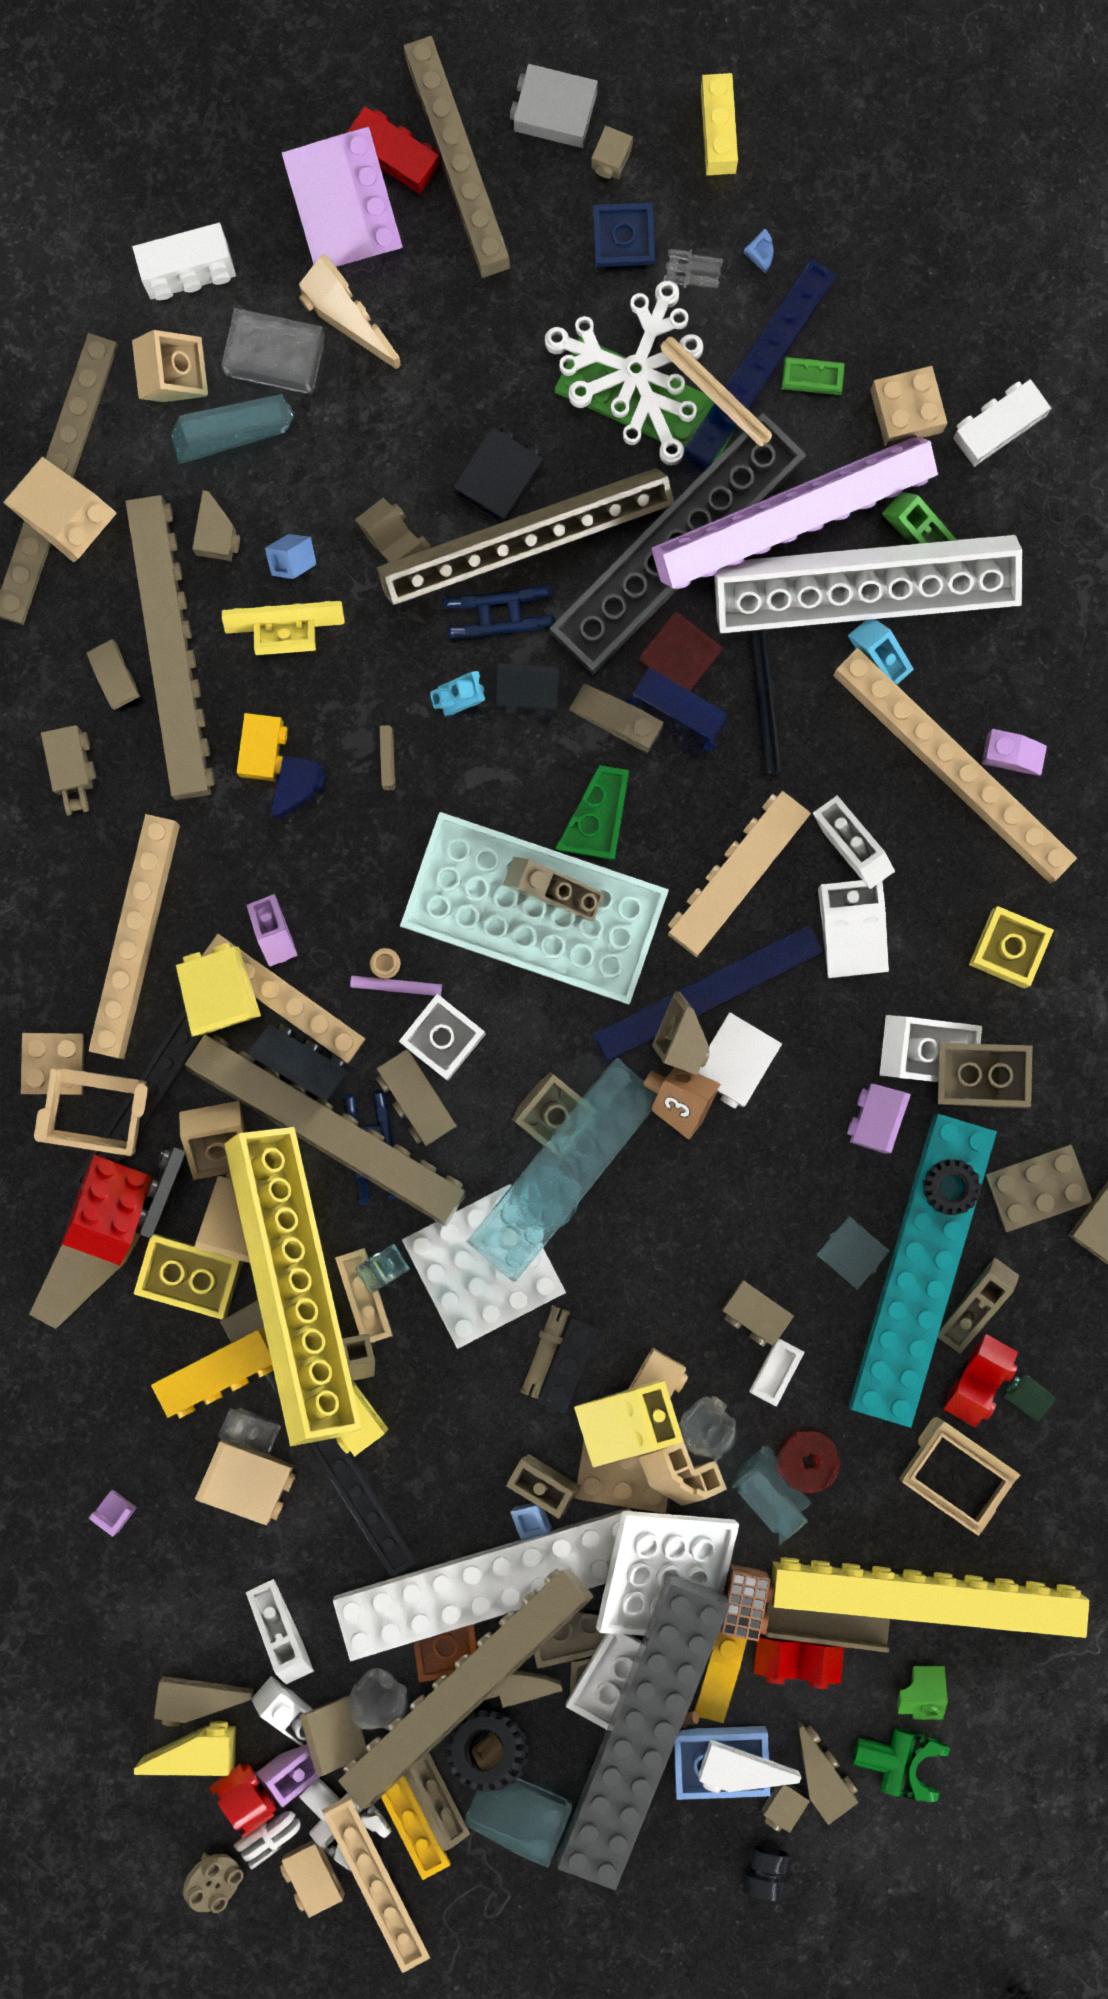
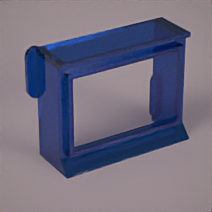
M648 668L635 689L632 700L627 698L625 702L635 707H638L642 700L706 737L704 749L708 752L710 749L715 751L717 747L715 741L726 724L725 719L728 714L655 670Z

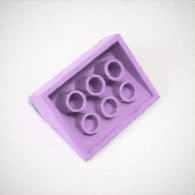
M369 127L282 152L313 264L323 254H326L336 267L403 248Z

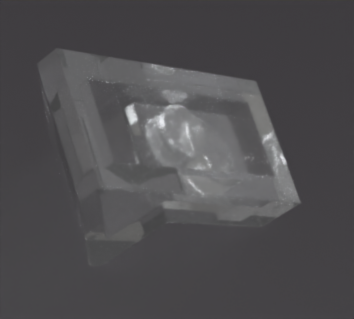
M230 1408L218 1437L224 1441L269 1454L281 1426L245 1409L238 1408L235 1410Z

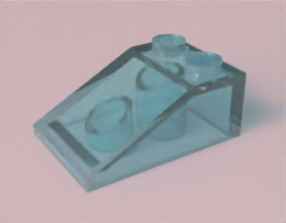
M515 1778L513 1785L510 1787L506 1786L501 1791L484 1792L477 1790L464 1823L470 1829L517 1855L548 1868L571 1814L572 1801Z

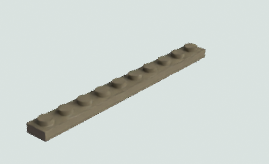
M90 333L87 335L45 458L72 478H74L118 348L117 342ZM25 521L0 591V618L24 625L51 546L47 539Z

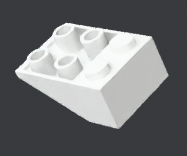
M863 880L820 885L818 894L828 978L889 972L886 911L882 881L871 889Z

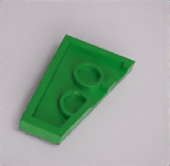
M599 765L555 851L615 860L629 770Z

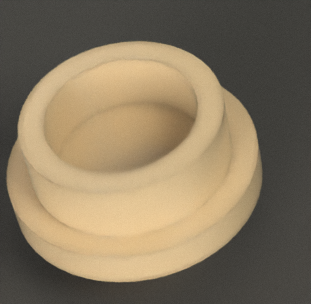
M387 948L376 951L370 960L372 972L382 979L394 977L401 966L397 953Z

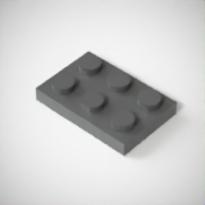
M169 1143L167 1149L162 1148L156 1160L159 1170L155 1178L151 1177L147 1191L148 1198L142 1208L136 1230L138 1233L149 1238L153 1236L185 1155V1151L182 1148Z

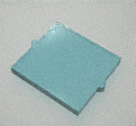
M848 1217L835 1233H830V1239L816 1255L858 1290L871 1273L875 1274L877 1272L876 1267L890 1251L853 1219Z

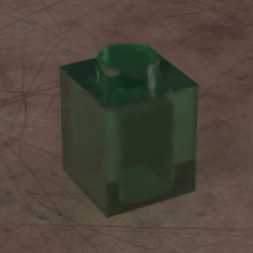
M1022 1374L1020 1377L1016 1375L1005 1388L1008 1393L1004 1398L1037 1423L1056 1401L1052 1394L1026 1374Z

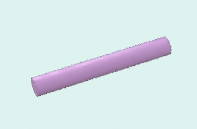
M351 976V988L436 996V994L441 996L442 984Z

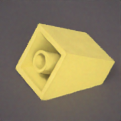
M225 943L211 948L212 954L202 957L200 952L183 957L184 963L176 965L192 1036L204 1035L261 1016L239 947L230 948L229 943Z

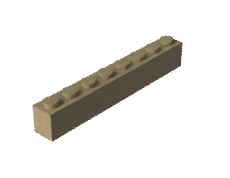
M429 36L403 45L405 60L480 275L484 278L510 269L509 255L433 38Z

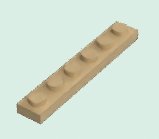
M217 934L202 957L212 954L211 948L229 943L230 948L236 946L220 934ZM240 950L255 998L349 1064L366 1039Z
M350 1795L322 1809L323 1816L402 1973L428 1960L430 1956Z

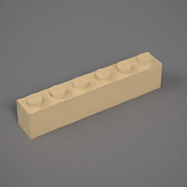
M784 791L778 797L774 794L770 796L762 807L766 811L759 820L754 817L743 830L747 834L740 844L734 841L724 854L728 857V860L722 867L717 864L706 877L709 881L708 885L703 891L697 888L687 900V903L691 906L684 915L678 912L668 924L672 928L668 936L696 958L810 816L811 813Z

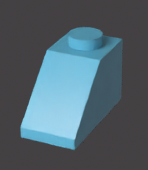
M876 619L865 620L848 635L855 648L860 649L896 685L914 670L891 630Z

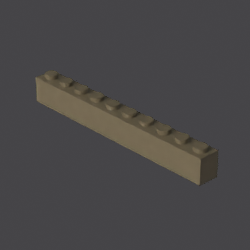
M654 468L376 567L384 594L395 605L669 507L674 503L669 479L666 474Z
M162 495L127 500V514L171 796L175 800L211 795L210 786H214L215 782L212 768H207L205 757L210 756L207 738L202 739L201 727H205L203 709L197 708L196 698L201 697L198 679L193 680L191 668H196L194 651L188 650L187 639L192 638L189 621H184L182 612L183 609H187V602L184 591L179 592L178 580H182V570L180 562H175L173 551L178 550L175 532L170 533L169 522L173 521L171 504H166Z
M204 1034L185 1063L190 1073L281 1128L294 1127L296 1137L446 1227L465 1197V1191L461 1189L463 1186L461 1182L449 1175L444 1179L435 1173L437 1169L424 1160H421L420 1163L409 1157L411 1153L398 1144L391 1147L383 1142L385 1137L377 1131L369 1128L366 1132L357 1126L359 1122L346 1113H343L342 1116L331 1110L333 1106L319 1097L313 1100L305 1095L307 1090L295 1082H291L288 1085L280 1080L281 1075L268 1066L262 1069L255 1065L254 1062L256 1060L247 1053L240 1050L237 1054L228 1048L230 1044L217 1035L210 1038Z
M557 1568L544 1579L546 1585L539 1592L534 1589L523 1598L521 1602L524 1606L516 1613L512 1610L499 1621L501 1627L494 1634L491 1632L485 1634L476 1643L479 1648L472 1655L466 1653L454 1664L457 1669L451 1675L444 1674L432 1684L433 1692L427 1697L422 1695L410 1705L412 1711L405 1718L399 1716L387 1727L390 1732L383 1739L377 1737L366 1746L365 1750L368 1753L360 1760L356 1757L343 1768L345 1774L338 1781L361 1810L371 1807L594 1597L570 1568L562 1569L561 1571Z

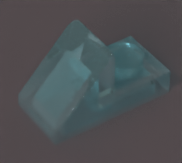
M392 1244L361 1263L355 1270L367 1290L372 1294L410 1270L395 1244Z

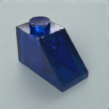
M283 756L271 811L273 818H283L314 798L317 789L322 790L325 772L321 771L320 763Z

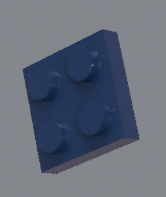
M653 203L593 205L595 267L655 265Z

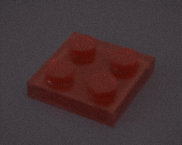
M675 612L639 657V661L686 697L722 652L723 647L678 612Z

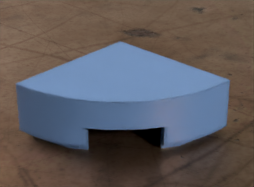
M766 229L744 249V254L764 273L769 269L774 254L772 238Z

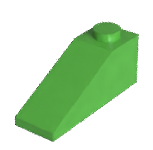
M902 492L882 513L895 530L910 544L956 540L919 495Z

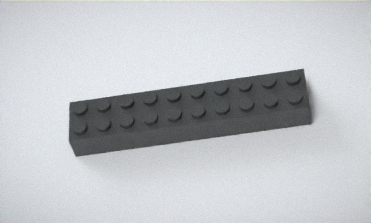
M764 413L757 419L771 432L772 438L764 446H759L746 432H743L549 628L550 634L592 675L678 590L661 582L651 548L768 499L804 462L806 454Z
M668 1574L558 1850V1870L613 1890L617 1889L730 1607L727 1594L676 1575Z

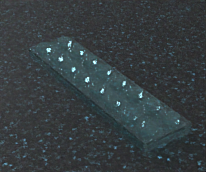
M615 1058L466 1241L512 1282L519 1279L652 1111L651 1107L658 1094L643 1086L644 1081L618 1058Z

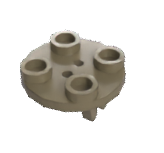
M204 1852L201 1857L202 1861L194 1866L186 1878L183 1896L187 1905L197 1912L212 1911L213 1913H219L226 1908L228 1900L235 1893L238 1884L243 1879V1872L237 1862L227 1854H214L210 1856Z

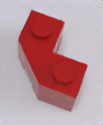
M985 1334L966 1361L968 1366L963 1371L961 1378L956 1379L943 1409L975 1428L983 1418L988 1420L996 1407L993 1399L997 1389L1004 1380L1009 1382L1017 1370L1014 1362L1018 1352Z
M760 1636L756 1647L754 1674L766 1677V1682L772 1684H784L785 1679H801L808 1681L809 1687L828 1689V1684L841 1683L844 1647Z

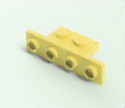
M341 601L296 603L293 605L243 609L235 608L222 611L225 633L254 632L256 655L315 651V627L342 625L345 623Z

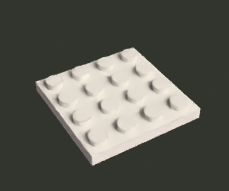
M511 1184L454 1213L446 1227L435 1222L402 1239L457 1349L566 1293Z
M622 1511L596 1629L600 1633L644 1636L669 1573L723 1593L739 1523L734 1519Z

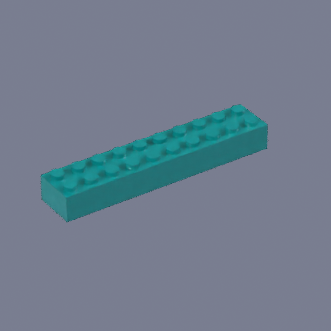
M933 1115L848 1407L851 1410L910 1428L912 1427L975 1209L974 1206L967 1210L968 1212L958 1215H945L935 1211L926 1202L927 1198L923 1194V1180L926 1178L925 1174L934 1164L943 1160L955 1159L971 1165L974 1168V1172L978 1173L980 1177L978 1180L982 1185L997 1131L944 1115ZM948 1175L941 1181L940 1191L947 1199H956L963 1192V1182L959 1177Z

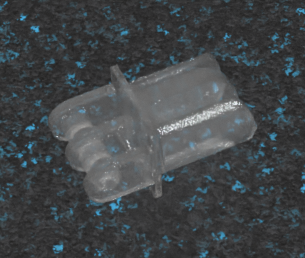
M676 249L668 250L667 255L670 257V260L665 266L668 272L667 275H664V281L684 285V288H686L687 284L714 289L719 288V281L717 279L721 276V269L719 267L722 266L723 259L692 254L691 249L690 252ZM678 260H688V264L678 263ZM676 272H684L686 277L676 276Z

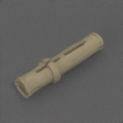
M554 1305L551 1306L544 1331L540 1330L539 1337L541 1339L520 1391L525 1395H529L532 1384H534L531 1397L537 1399L540 1397L539 1394L556 1347L562 1343L563 1338H561V1334L568 1315H570V1311L562 1308L559 1319L556 1320L560 1307Z

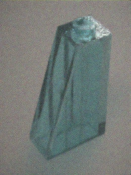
M283 394L180 415L171 434L179 464L190 462L285 433L293 420V413L290 404L285 403Z

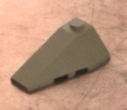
M135 1232L132 1245L120 1266L62 1245L29 1315L57 1329L87 1298L128 1261L141 1235Z

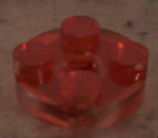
M796 1432L783 1443L780 1449L777 1471L783 1477L785 1483L798 1492L815 1493L824 1490L833 1484L840 1470V1459L837 1458L835 1450L837 1448L829 1437L820 1432ZM811 1453L813 1455L812 1461L816 1464L814 1468L808 1467L806 1470L803 1467L804 1463L802 1460L804 1456L808 1457Z

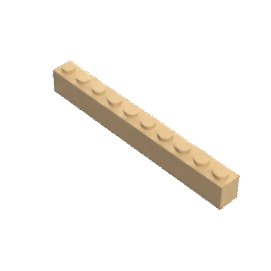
M857 648L836 669L833 676L1050 884L1056 881L1077 859L1072 852L860 649Z

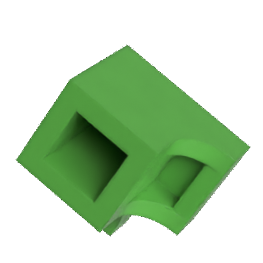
M913 1666L911 1686L899 1692L897 1701L898 1714H912V1720L943 1719L948 1702L945 1666Z

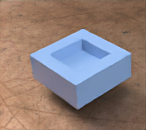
M534 1503L516 1506L510 1511L521 1540L548 1534L552 1529L545 1510Z

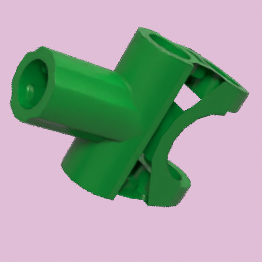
M894 1728L891 1745L858 1737L854 1747L852 1765L884 1773L880 1787L882 1792L897 1797L915 1799L916 1801L936 1802L940 1792L925 1786V1783L919 1781L916 1776V1769L924 1758L936 1757L937 1755L949 1756L950 1746L923 1734L902 1728ZM916 1736H919L918 1741L920 1743L914 1748ZM908 1777L911 1790L907 1789L906 1794H903L906 1778Z

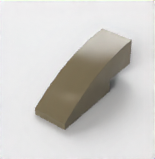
M516 1670L485 1700L500 1696L502 1707L505 1708L563 1691L561 1679L541 1673Z

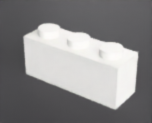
M1031 379L1023 385L1020 381L1015 383L1005 391L1007 396L1000 401H997L995 398L981 408L983 413L974 419L970 415L956 426L958 430L953 439L973 467L1048 415L1051 407Z
M838 795L813 812L822 832L869 889L895 872L885 851Z

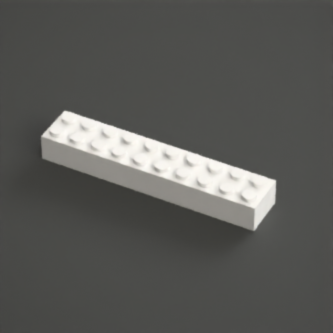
M1016 535L748 559L737 565H726L717 569L718 572L714 574L716 616L720 633L1021 606L1022 548Z
M623 1508L551 1530L548 1534L517 1540L334 1596L333 1603L350 1661L498 1617L512 1610H520L524 1606L521 1602L523 1598L534 1589L539 1592L546 1585L544 1579L557 1568L560 1571L570 1568L587 1589L606 1584L622 1511H631L630 1508Z

